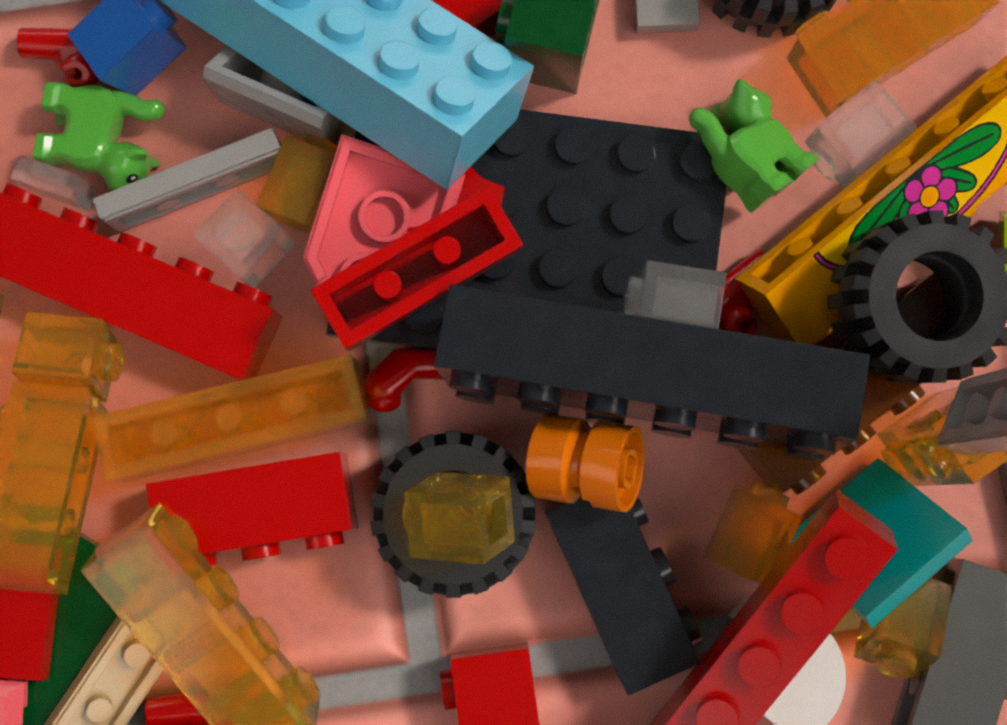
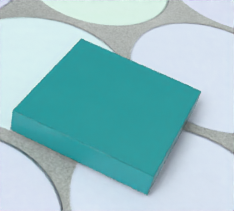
M877 458L840 490L841 493L891 528L898 551L851 607L871 628L875 627L973 541L965 526L880 458ZM820 508L783 539L788 549Z

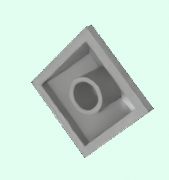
M227 45L204 66L202 78L220 103L332 151L345 123Z

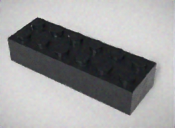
M450 284L434 366L449 388L456 390L455 397L471 402L494 404L495 395H502L520 400L521 409L534 413L559 415L560 406L585 410V419L593 423L604 421L625 424L626 417L651 421V431L665 436L691 438L692 430L697 429L719 433L717 443L724 446L757 450L758 443L766 441L785 445L784 455L809 461H825V455H835L836 452L858 439L870 355Z

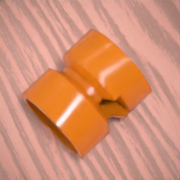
M545 414L539 419L529 442L526 459V479L529 491L535 498L574 504L581 497L582 500L589 501L591 506L595 508L628 512L638 497L645 467L644 435L640 427L599 421L591 428L586 419Z

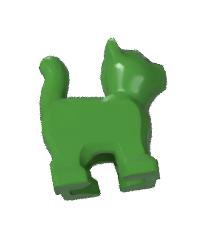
M742 79L737 80L732 93L723 102L712 106L710 111L700 107L693 109L689 115L690 125L699 133L705 147L712 156L711 163L716 175L726 186L738 194L745 208L751 214L769 201L768 199L773 194L776 196L789 187L819 160L814 152H804L795 143L789 131L779 121L773 119L771 97L762 90L751 87ZM721 124L734 133L731 135H727L724 132Z
M57 82L45 83L41 104L42 109L45 112H54L56 125H65V128L61 134L39 132L36 135L33 159L41 166L60 168L63 165H67L79 171L97 173L106 182L109 191L149 176L151 169L160 167V162L139 145L130 142L117 143L126 115L147 122L163 117L165 108L160 100L146 101L131 93L109 90L99 85L70 87L67 84Z

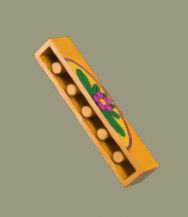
M1007 55L735 278L772 335L781 340L812 345L822 341L831 333L832 327L830 323L840 321L839 309H828L827 295L839 293L840 285L831 282L830 279L834 267L847 263V260L841 256L850 244L863 240L861 234L892 220L913 213L917 215L929 210H943L944 217L956 213L972 217L982 202L999 188L1007 185Z

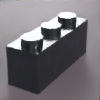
M581 497L574 504L564 503L545 512L622 687L628 696L701 663L693 647L703 642L698 626L687 606L676 609L666 587L676 582L668 560L660 547L649 550L639 528L649 523L639 497H637L633 507L628 512L595 508L591 506L589 501L582 500Z

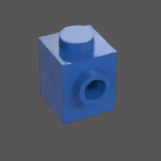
M102 0L67 34L100 81L133 95H137L187 48L172 27L178 21L177 17L168 6L159 0Z

